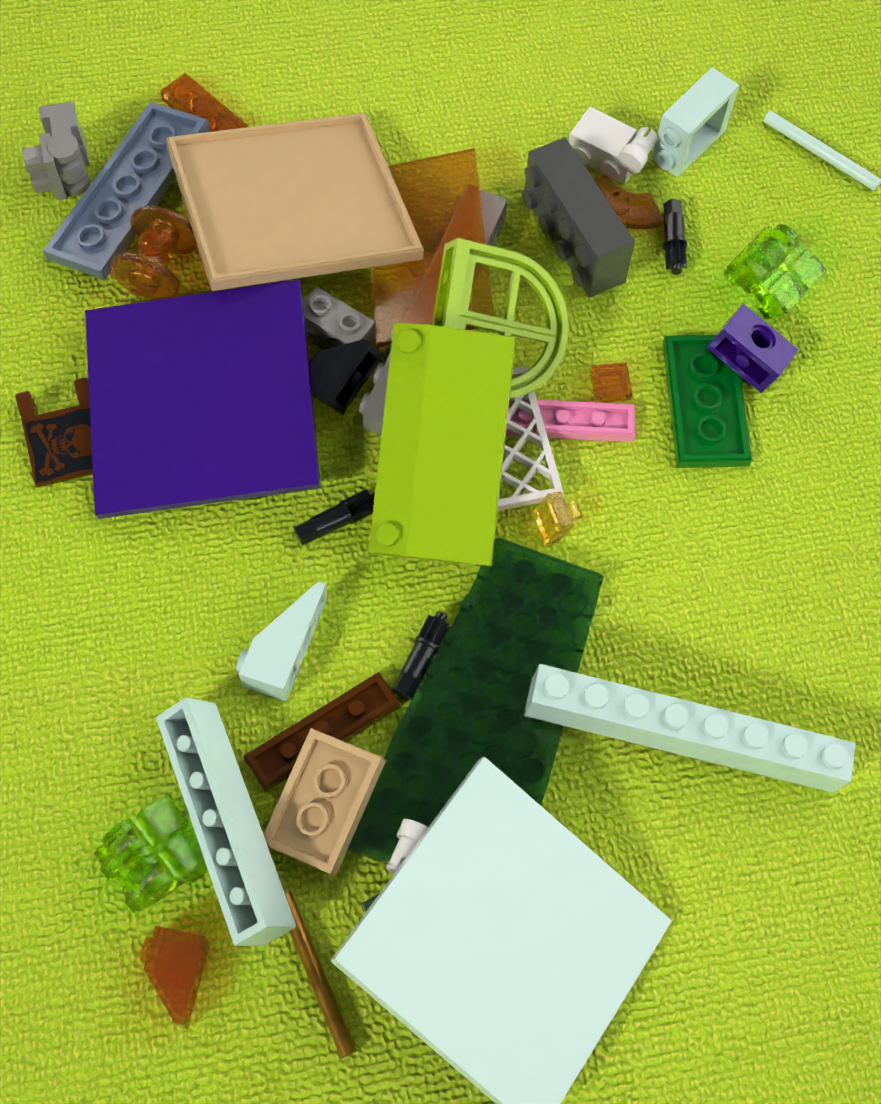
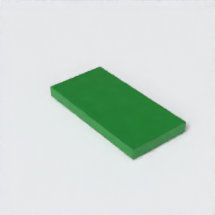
M715 335L664 336L663 350L676 468L749 467L752 461L741 376L706 348Z

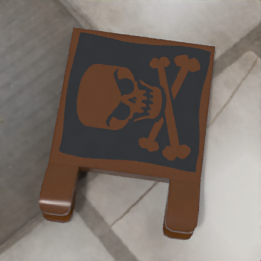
M88 378L74 381L79 406L37 415L35 401L29 391L17 393L15 396L22 420L34 482L37 488L93 475Z

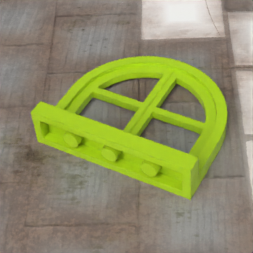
M461 238L445 243L432 325L464 330L466 325L499 332L505 336L513 335L544 342V349L537 362L527 372L512 379L510 398L519 397L534 391L553 375L563 358L567 346L569 333L568 313L564 298L556 282L542 266L520 253ZM475 264L511 273L504 319L468 311ZM520 278L530 284L540 297L546 312L548 329L513 321Z

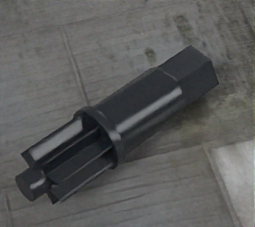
M670 199L663 203L665 240L663 248L665 250L666 269H671L672 274L679 275L682 273V268H687V240L685 239L683 206L681 200Z
M365 489L294 526L293 529L301 545L303 546L317 538H321L347 524L351 525L355 521L373 513L375 492L369 494V491Z
M437 611L434 617L428 615L419 635L414 639V646L392 688V692L406 700L413 699L435 654H438L439 647L449 629L450 624L445 622L448 617L445 613Z

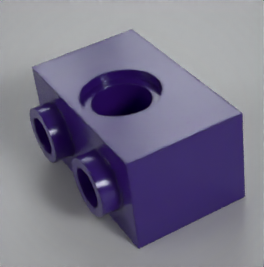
M744 303L725 322L706 347L760 393L781 375L799 350Z

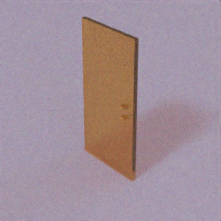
M475 148L388 166L423 246L424 255L422 260L371 267L376 344L378 348L391 346L394 323L432 325L445 243L461 238L486 244ZM475 264L468 311L495 317L489 267ZM466 325L465 330H474L479 328Z

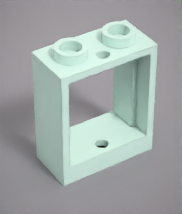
M713 67L705 73L662 115L657 134L658 142L654 147L652 160L662 169L668 170L676 177H679L726 131L739 85Z

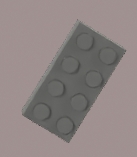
M561 138L529 151L527 168L524 170L525 186L524 190H522L523 201L526 207L533 209L537 215L542 232L545 235L549 234L553 240L558 257L562 261L565 260L569 265L576 285L583 287L590 298L625 283L635 241L567 138Z

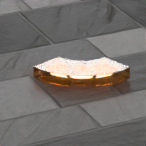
M607 175L593 178L626 228L652 229L662 226L663 218L651 193L636 194L622 190L614 185Z

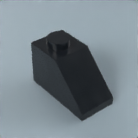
M361 339L317 352L309 362L312 396L343 415L384 355L367 339Z

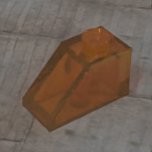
M155 926L153 936L145 938L140 961L145 962L143 969L173 1022L179 1028L188 1029L210 942L206 936Z

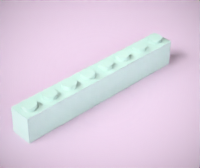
M539 664L531 679L524 716L832 793H835L851 782L855 742Z

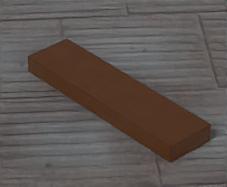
M378 672L243 756L244 760L263 790L267 792L289 778L311 728L346 742L399 709L400 702Z

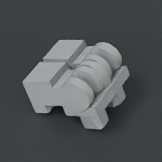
M74 101L40 106V119L45 130V134H39L41 145L22 149L24 164L27 172L31 174L35 193L53 190L57 200L67 199L66 194L72 196L81 195L90 186V179L86 170V166H90L86 139Z

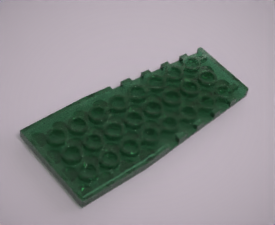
M499 537L495 538L492 566L481 565L476 580L460 606V611L443 638V644L435 659L433 658L419 690L416 691L394 733L384 757L386 760L385 765L348 847L349 851L387 865L399 841L396 835L403 819L414 820L429 827L476 762L482 757H486L541 806L547 790L563 725L524 716L531 679L539 664L578 673L604 578L602 574Z

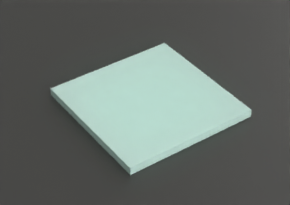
M482 757L476 762L330 961L496 1104H560L672 920L486 757Z

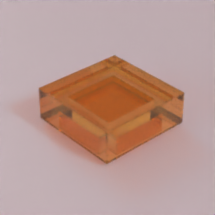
M627 362L591 365L590 376L595 402L631 400L632 388Z

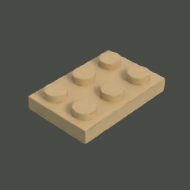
M311 728L263 833L267 846L336 876L386 760Z

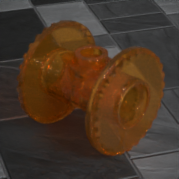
M153 205L139 207L133 212L130 219L132 229L139 236L137 254L123 253L115 256L111 263L112 275L125 289L143 298H149L150 300L174 298L179 292L180 283L168 266L173 254H187L196 249L197 243L191 223L186 218L181 217L180 214H176L167 208L155 207Z

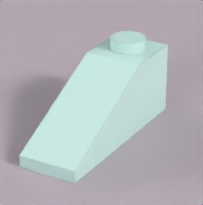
M318 581L254 637L249 650H242L237 661L236 672L239 673L243 688L287 702L327 601L325 583Z

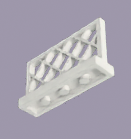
M527 366L513 368L512 379L527 372ZM532 391L518 398H510L509 403L512 406L508 411L507 429L522 437L513 449L507 445L504 447V454L508 455L502 465L501 480L516 487L517 490L512 497L499 499L498 511L560 499L564 495L535 392ZM518 408L532 415L533 420L527 429L510 421ZM534 428L536 429L537 435L532 433ZM526 440L541 447L542 453L536 461L519 453ZM513 459L531 468L523 481L505 472ZM544 460H545L546 467L543 466V465H541ZM538 472L550 479L552 489L538 491L527 484L534 474Z

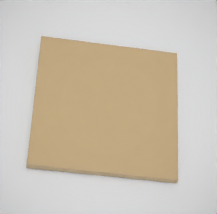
M366 113L166 138L168 153L211 291L423 259V246Z

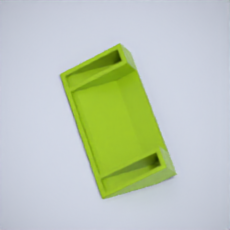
M394 323L369 553L382 556L492 566L516 344L515 337L429 324Z

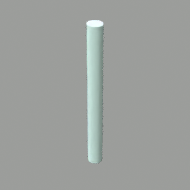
M770 110L764 117V123L869 189L875 191L880 185L881 179L773 111Z

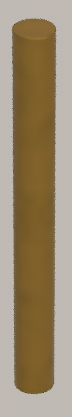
M291 891L286 892L285 896L297 926L289 932L340 1058L347 1057L357 1050Z

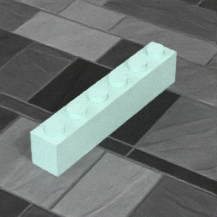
M185 697L158 715L156 720L234 946H265L297 926L216 703Z

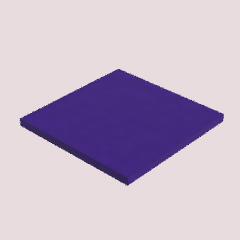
M299 279L85 310L95 515L98 519L321 488L302 285Z

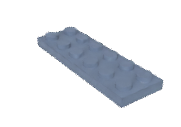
M150 102L43 249L46 259L105 280L176 178L168 153L166 138L208 132L210 127L207 119Z

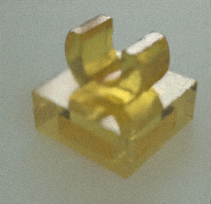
M561 492L548 493L533 512L545 544L559 543L566 533L575 526L573 519L583 517L579 504L577 502L566 504Z

